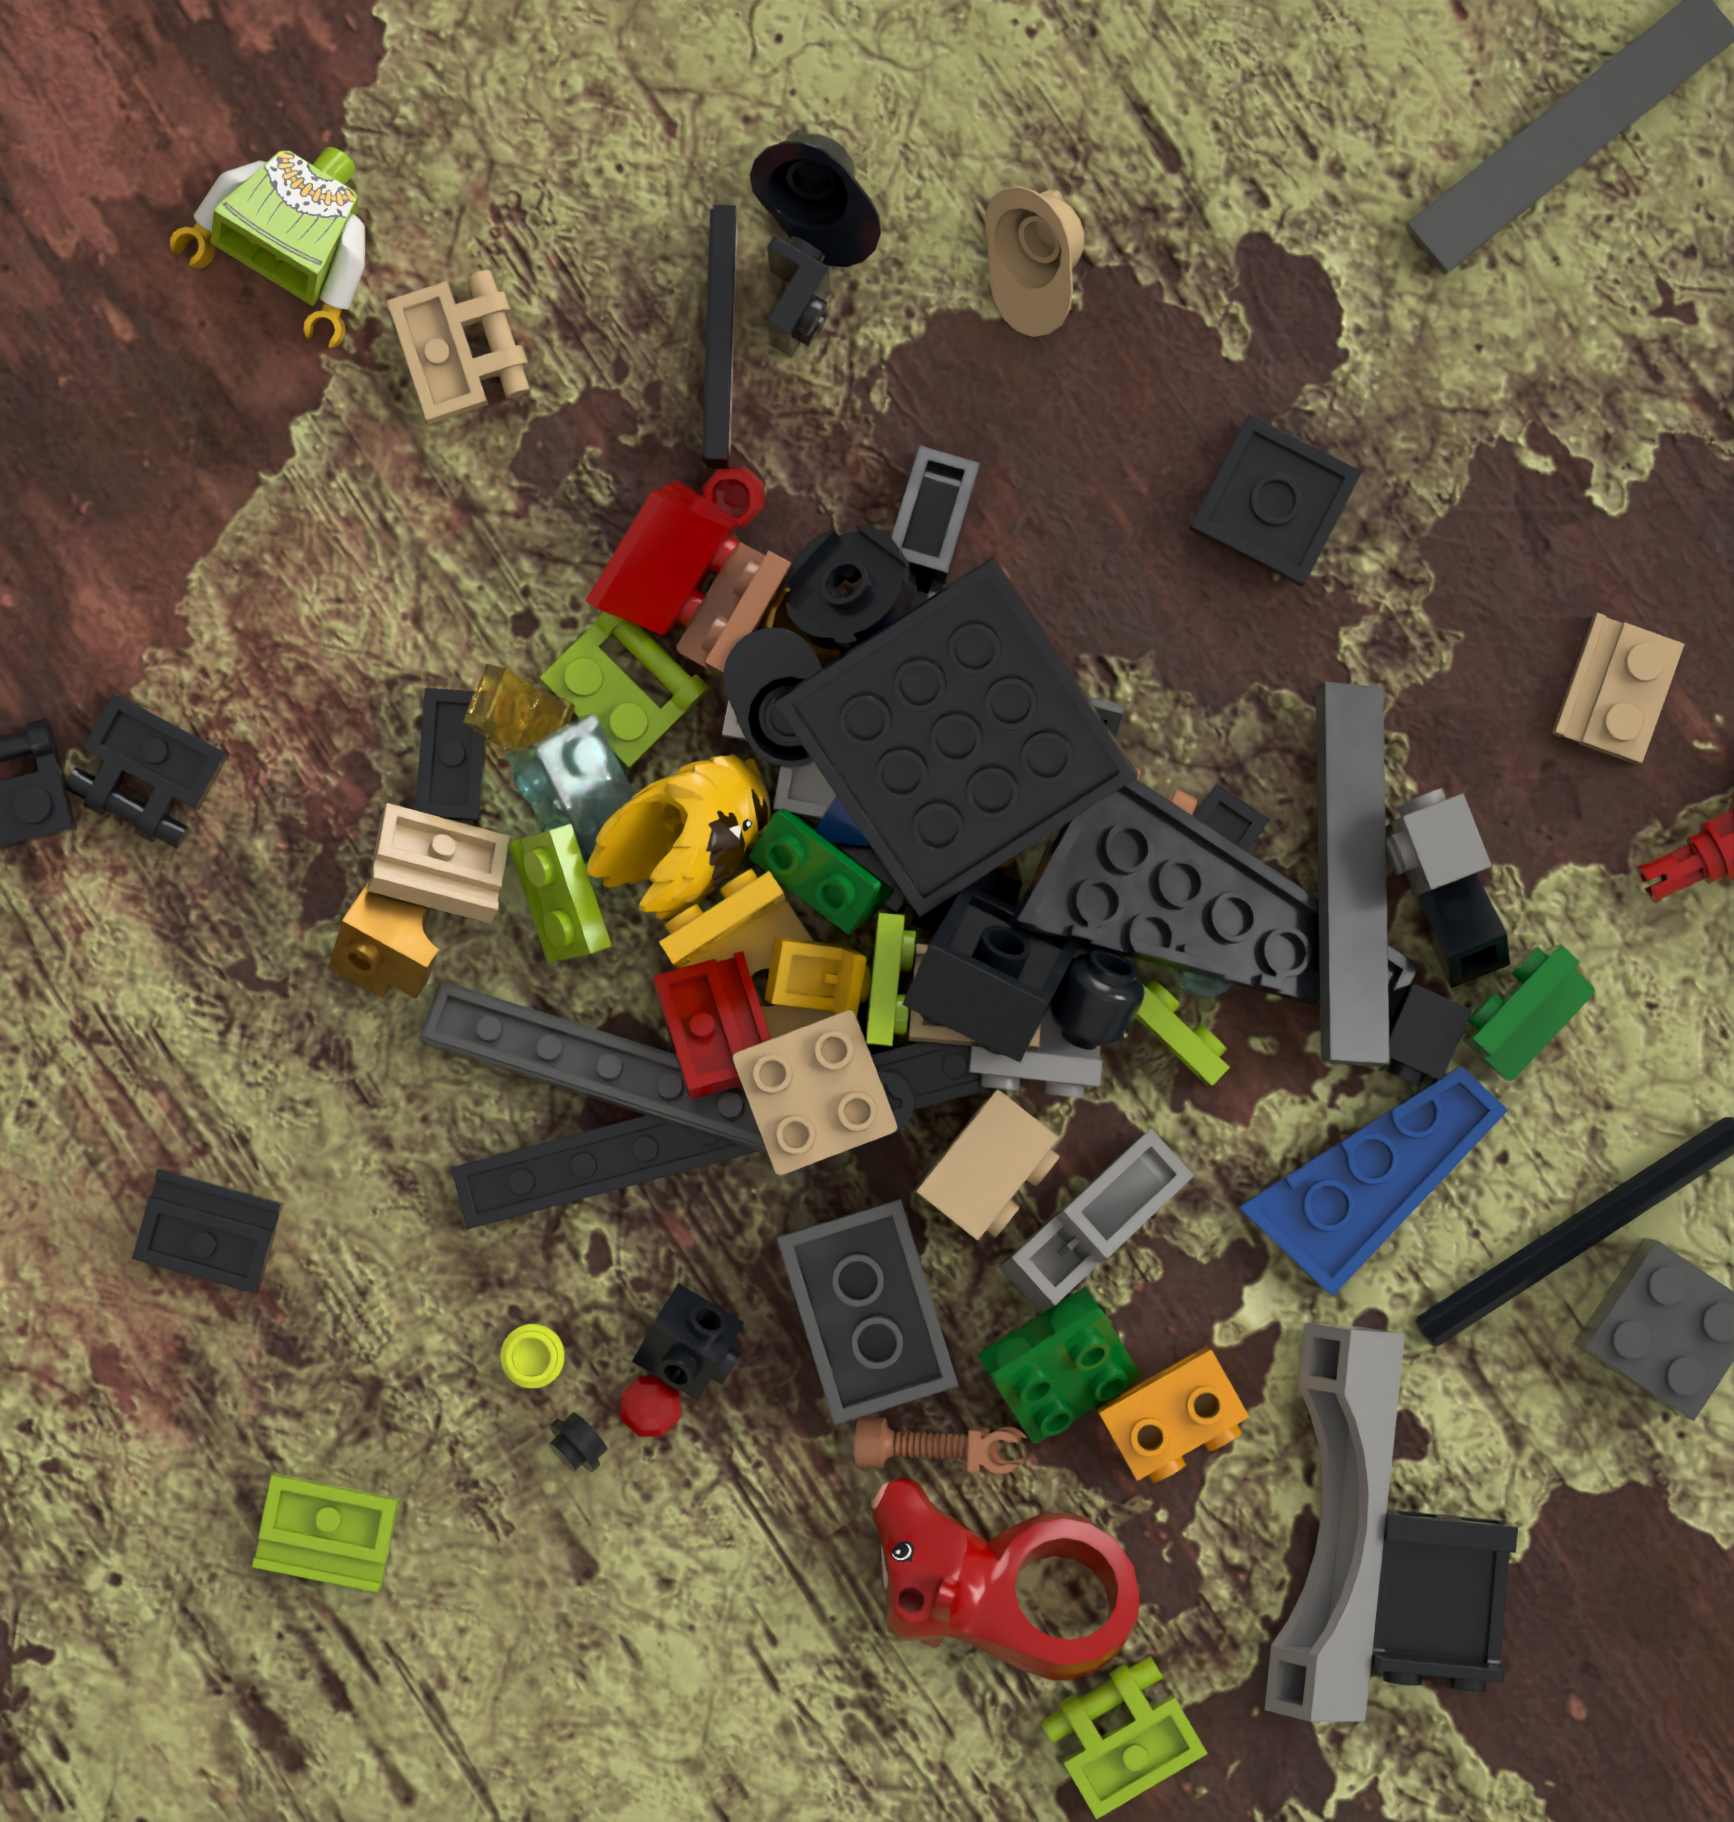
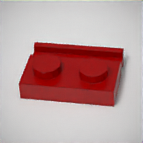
M743 951L733 953L734 957L716 962L715 959L653 976L654 987L689 1100L741 1086L742 1083L733 1062V1055L739 1051L771 1040Z

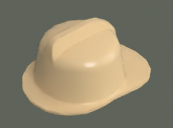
M1020 186L1004 188L990 200L985 213L989 279L993 301L1002 318L1017 332L1031 337L1049 335L1063 325L1071 309L1073 294L1072 269L1078 263L1084 250V230L1080 218L1072 207L1063 201L1060 191L1048 190L1039 194L1034 190Z

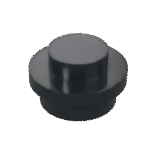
M572 1412L564 1421L556 1418L549 1425L555 1436L549 1443V1446L569 1469L575 1472L580 1466H583L588 1471L594 1472L600 1466L598 1458L608 1448L597 1432L581 1416Z

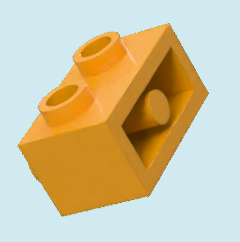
M1207 1346L1125 1391L1119 1397L1095 1408L1135 1479L1138 1481L1148 1475L1152 1483L1159 1482L1186 1466L1182 1456L1198 1446L1205 1444L1210 1452L1231 1442L1242 1434L1238 1424L1250 1418L1212 1349Z

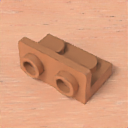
M740 542V546L732 560L720 575L717 574L706 594L707 599L678 642V653L724 679V667L731 650L744 636L753 631L760 630L767 609L774 604L780 591L786 585L785 582L791 562L769 550L765 556Z

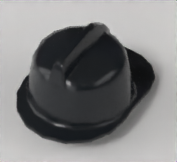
M797 129L789 134L785 141L765 148L755 158L750 172L752 191L790 239L792 236H795L817 248L825 255L822 263L827 266L849 267L864 262L876 250L881 236L880 216L870 197L856 181L853 160L842 145L832 138L820 134H805Z

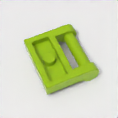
M603 612L596 622L540 677L630 769L711 688L698 674L691 677L641 626L607 612ZM613 635L673 694V697L661 709L600 649Z

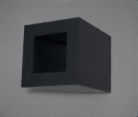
M1477 873L1417 896L1430 942L1451 988L1510 965L1507 932Z

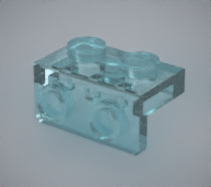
M595 713L581 716L534 745L517 748L507 754V758L514 770V784L520 795L530 802L542 826L541 832L571 824L584 864L588 863L597 844L595 840L603 825L635 795Z

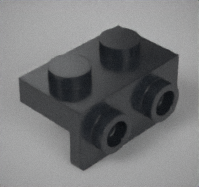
M773 236L767 246L770 272L788 282L789 285L767 320L770 345L792 357L800 343L808 348L813 344L827 320L828 314L824 313V310L827 306L826 300L830 295L829 267L822 264L825 255L808 242L792 236L787 243Z

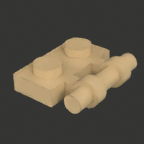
M491 270L480 271L467 277L474 299L455 304L447 281L387 300L428 424L489 405L481 381L491 377H500L506 398L518 397L530 391L524 368L528 366V361L523 346L515 345L506 315L511 311L505 292H498ZM482 323L491 353L473 358L463 327Z

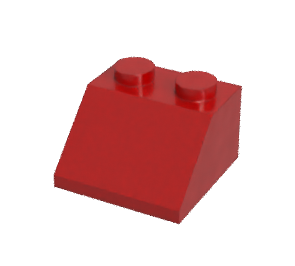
M679 480L652 491L585 601L599 610L661 635H665L675 629L679 623L687 628L707 599V595L699 590L711 570L720 575L739 548L740 542L732 536L741 521Z

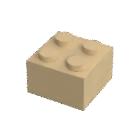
M994 1089L915 1190L977 1241L985 1231L997 1237L1019 1209V1206L1010 1199L1026 1180L1032 1185L1037 1186L1060 1156L1051 1149L1059 1137L999 1089Z

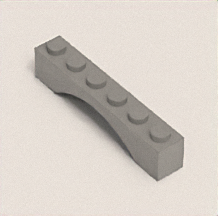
M1305 1323L1298 1388L1310 1412L1319 1446L1322 1473L1321 1520L1315 1554L1305 1586L1287 1623L1271 1645L1265 1700L1266 1711L1309 1722L1365 1721L1405 1340L1404 1333L1358 1326Z

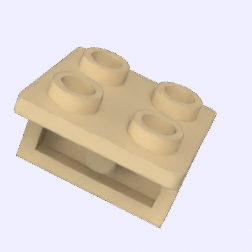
M851 1010L752 1046L733 1055V1062L770 1160L778 1175L792 1172L889 1135L897 1130L896 1120L855 1013Z

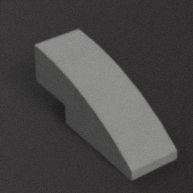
M1149 1129L998 1267L1038 1312L1042 1314L1054 1307L1099 1263L1112 1255L1194 1175L1152 1129Z

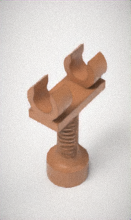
M862 1416L858 1418L854 1443L855 1465L857 1468L883 1469L886 1460L894 1457V1455L896 1457L901 1455L902 1457H907L908 1455L909 1458H913V1456L919 1458L921 1455V1458H926L927 1456L928 1459H932V1457L938 1459L940 1456L941 1459L946 1457L948 1460H951L952 1457L954 1460L958 1458L964 1460L966 1458L967 1472H981L986 1468L994 1474H1007L1025 1463L1028 1458L1016 1457L1015 1459H1008L1004 1457L999 1451V1441L1019 1443L1022 1441L1020 1438H1028V1435L1023 1428L1015 1425L1003 1426L992 1432V1425H979L969 1430L967 1437L965 1434H961L960 1437L958 1434H955L953 1437L952 1434L947 1436L945 1433H942L940 1436L939 1433L935 1435L929 1433L927 1435V1433L923 1432L921 1435L920 1432H916V1434L910 1432L908 1434L905 1431L902 1434L901 1431L896 1433L890 1430L887 1426L886 1418Z

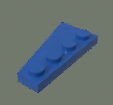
M1457 1066L1446 1073L1441 1081L1432 1082L1237 1208L1324 1291L1333 1297L1501 1119L1508 1109L1462 1066Z

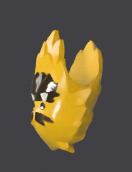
M733 754L730 756L711 757L708 760H699L685 765L675 774L647 785V787L635 794L630 801L616 811L603 825L595 840L597 844L588 861L587 873L594 878H603V885L608 888L618 887L626 883L631 885L641 880L650 879L654 883L640 901L639 909L643 912H657L655 916L660 920L671 918L696 904L699 905L708 894L713 892L740 869L744 855L754 848L770 821V799L755 760L748 758L744 762Z

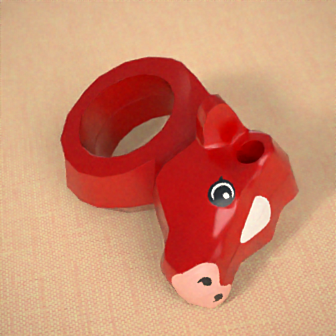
M903 1477L885 1482L876 1490L871 1499L870 1515L876 1526L881 1547L882 1584L887 1601V1627L891 1633L902 1641L921 1640V1644L935 1649L945 1637L955 1638L1023 1671L1049 1680L1066 1681L1093 1674L1113 1660L1121 1651L1137 1623L1140 1599L1134 1565L1115 1538L1091 1524L1092 1518L1065 1512L1039 1514L1009 1527L987 1542L966 1525L938 1509L928 1499L922 1486L914 1480ZM1054 1556L1077 1560L1091 1569L1105 1587L1109 1603L1106 1624L1085 1637L1068 1640L1048 1636L1031 1625L1019 1608L1015 1584L1020 1571L1036 1560Z

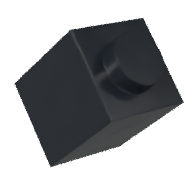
M1410 984L1393 1018L1389 1021L1390 1064L1387 1065L1385 1072L1417 1087L1421 1086L1424 1077L1431 1081H1441L1473 1010L1421 986Z

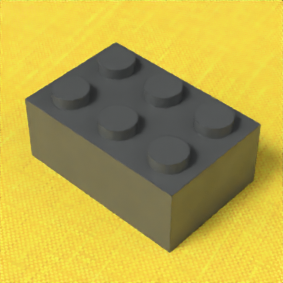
M901 1198L791 1231L777 1237L834 1425L958 1387Z

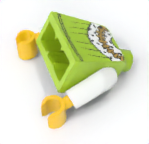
M327 147L313 165L291 151H279L268 162L259 160L226 171L218 177L194 213V218L197 221L194 227H183L176 230L170 238V248L172 252L181 254L186 248L187 243L191 239L196 238L199 247L197 253L189 262L190 267L201 269L208 266L215 256L216 246L311 306L320 298L324 301L321 311H316L308 316L304 322L303 330L306 338L311 340L316 323L322 318H328L332 321L335 328L328 348H335L341 344L346 331L344 322L339 317L341 310L349 309L365 267V226L356 216L359 197L354 190L346 186V183L356 171L355 165L341 150Z

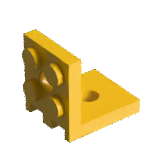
M750 869L720 888L719 890L725 900L703 913L698 904L667 922L664 926L670 935L659 943L673 965L678 968L715 959L716 962L733 958V953L743 951L752 978L757 972L770 969L775 936L808 941L813 940L786 900L783 891L771 872L768 871L758 878L753 869ZM777 1004L769 1007L761 1006L771 1039L837 1015L832 1011Z

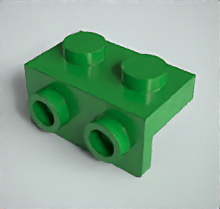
M784 808L773 814L748 856L749 859L766 872L770 871L775 879L848 935L881 910L894 890L833 842H828L814 831L811 825L795 813L791 814Z
M1562 944L1548 947L1545 951L1537 946L1512 971L1511 974L1517 979L1514 985L1501 998L1492 993L1471 1014L1468 1022L1474 1027L1462 1040L1504 1080L1512 1081L1594 995L1595 989L1574 969L1580 961Z

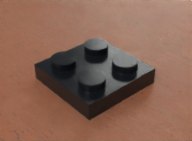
M1248 414L1189 530L1303 587L1362 471Z

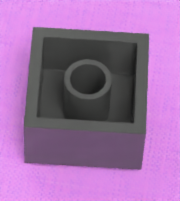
M1643 1238L1573 1344L1677 1415L1694 1421L1734 1362V1292L1658 1240Z

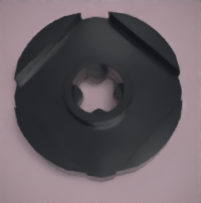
M854 526L858 532H848L840 536L835 530L819 535L799 552L788 570L785 582L790 588L789 604L785 602L787 613L801 633L810 642L819 647L829 650H841L843 653H846L901 617L906 611L907 606L916 597L917 584L911 576L909 562L890 536L870 526ZM861 577L859 588L852 595L841 598L842 595L837 589L839 585L845 580L853 584Z

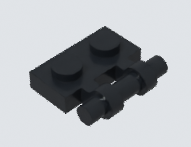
M113 693L83 747L84 750L105 760L96 777L76 767L65 784V790L84 799V807L100 816L108 812L135 826L134 833L151 843L159 839L178 849L187 836L189 826L169 816L173 804L178 799L199 810L229 754ZM126 772L156 787L147 804L119 790L120 783Z

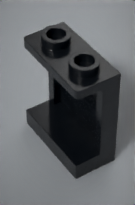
M1387 1509L1371 1667L1374 1670L1384 1672L1383 1681L1400 1685L1419 1686L1422 1685L1423 1675L1448 1678L1447 1687L1473 1692L1486 1691L1487 1681L1504 1683L1505 1669L1500 1664L1509 1554L1510 1552L1516 1553L1518 1527L1508 1520Z

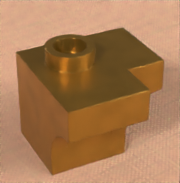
M367 883L341 922L328 969L384 999L392 986L417 999L429 980L439 948L435 947L424 933L431 908L367 891Z

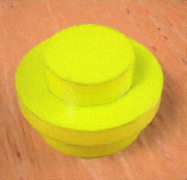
M526 1324L513 1330L505 1339L500 1354L501 1365L507 1377L515 1384L525 1388H540L551 1383L560 1374L565 1362L564 1346L559 1336L550 1328L540 1324Z

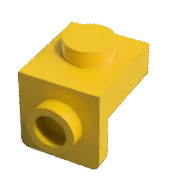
M775 936L764 999L771 1004L832 1011L836 1014L851 1010L857 1017L859 1003L866 1001L870 990L871 973L866 965L867 958L846 945Z

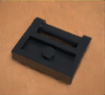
M47 718L28 722L27 730L0 736V762L34 754L38 767V772L0 781V849L77 830L68 791L65 790L66 782L54 734Z

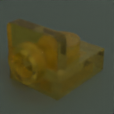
M486 664L463 723L504 750L552 761L558 752L575 705L566 698L538 691L506 668Z

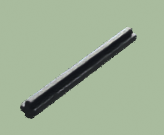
M1722 1118L1419 1315L1415 1321L1424 1339L1433 1347L1440 1346L1734 1155V1118Z

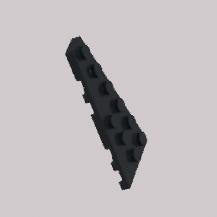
M1138 779L1128 783L1062 826L1008 924L1320 1007L1319 899ZM1388 945L1389 1020H1391L1419 965Z

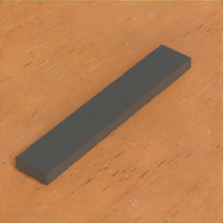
M1683 0L1408 222L1405 227L1406 230L1444 276H1446L1734 43V26L1712 0Z
M1325 681L1316 686L1321 1063L1381 1067L1390 1064L1383 687Z
M440 980L419 1037L422 1044L768 1154L742 1085L689 1100L675 1054Z

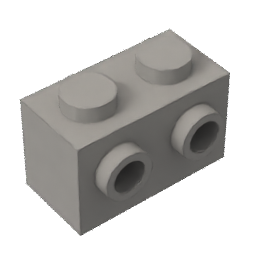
M1441 788L1409 800L1405 804L1398 806L1401 818L1386 825L1391 836L1386 838V856L1396 875L1406 874L1414 896L1492 866L1464 793L1446 799Z

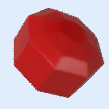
M746 466L717 469L702 486L703 497L741 521L738 528L750 525L765 508L764 482Z
M655 1375L638 1376L621 1394V1420L638 1437L664 1436L681 1418V1392L667 1385Z

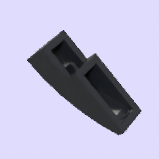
M920 445L891 536L908 560L911 576L917 584L916 597L907 606L904 614L945 587L980 466L979 462Z

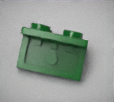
M1086 1287L978 1354L995 1386L1033 1444H1037L1049 1436L1062 1433L1070 1427L1074 1420L1099 1404L1119 1397L1129 1385L1141 1377L1102 1309L1098 1307Z

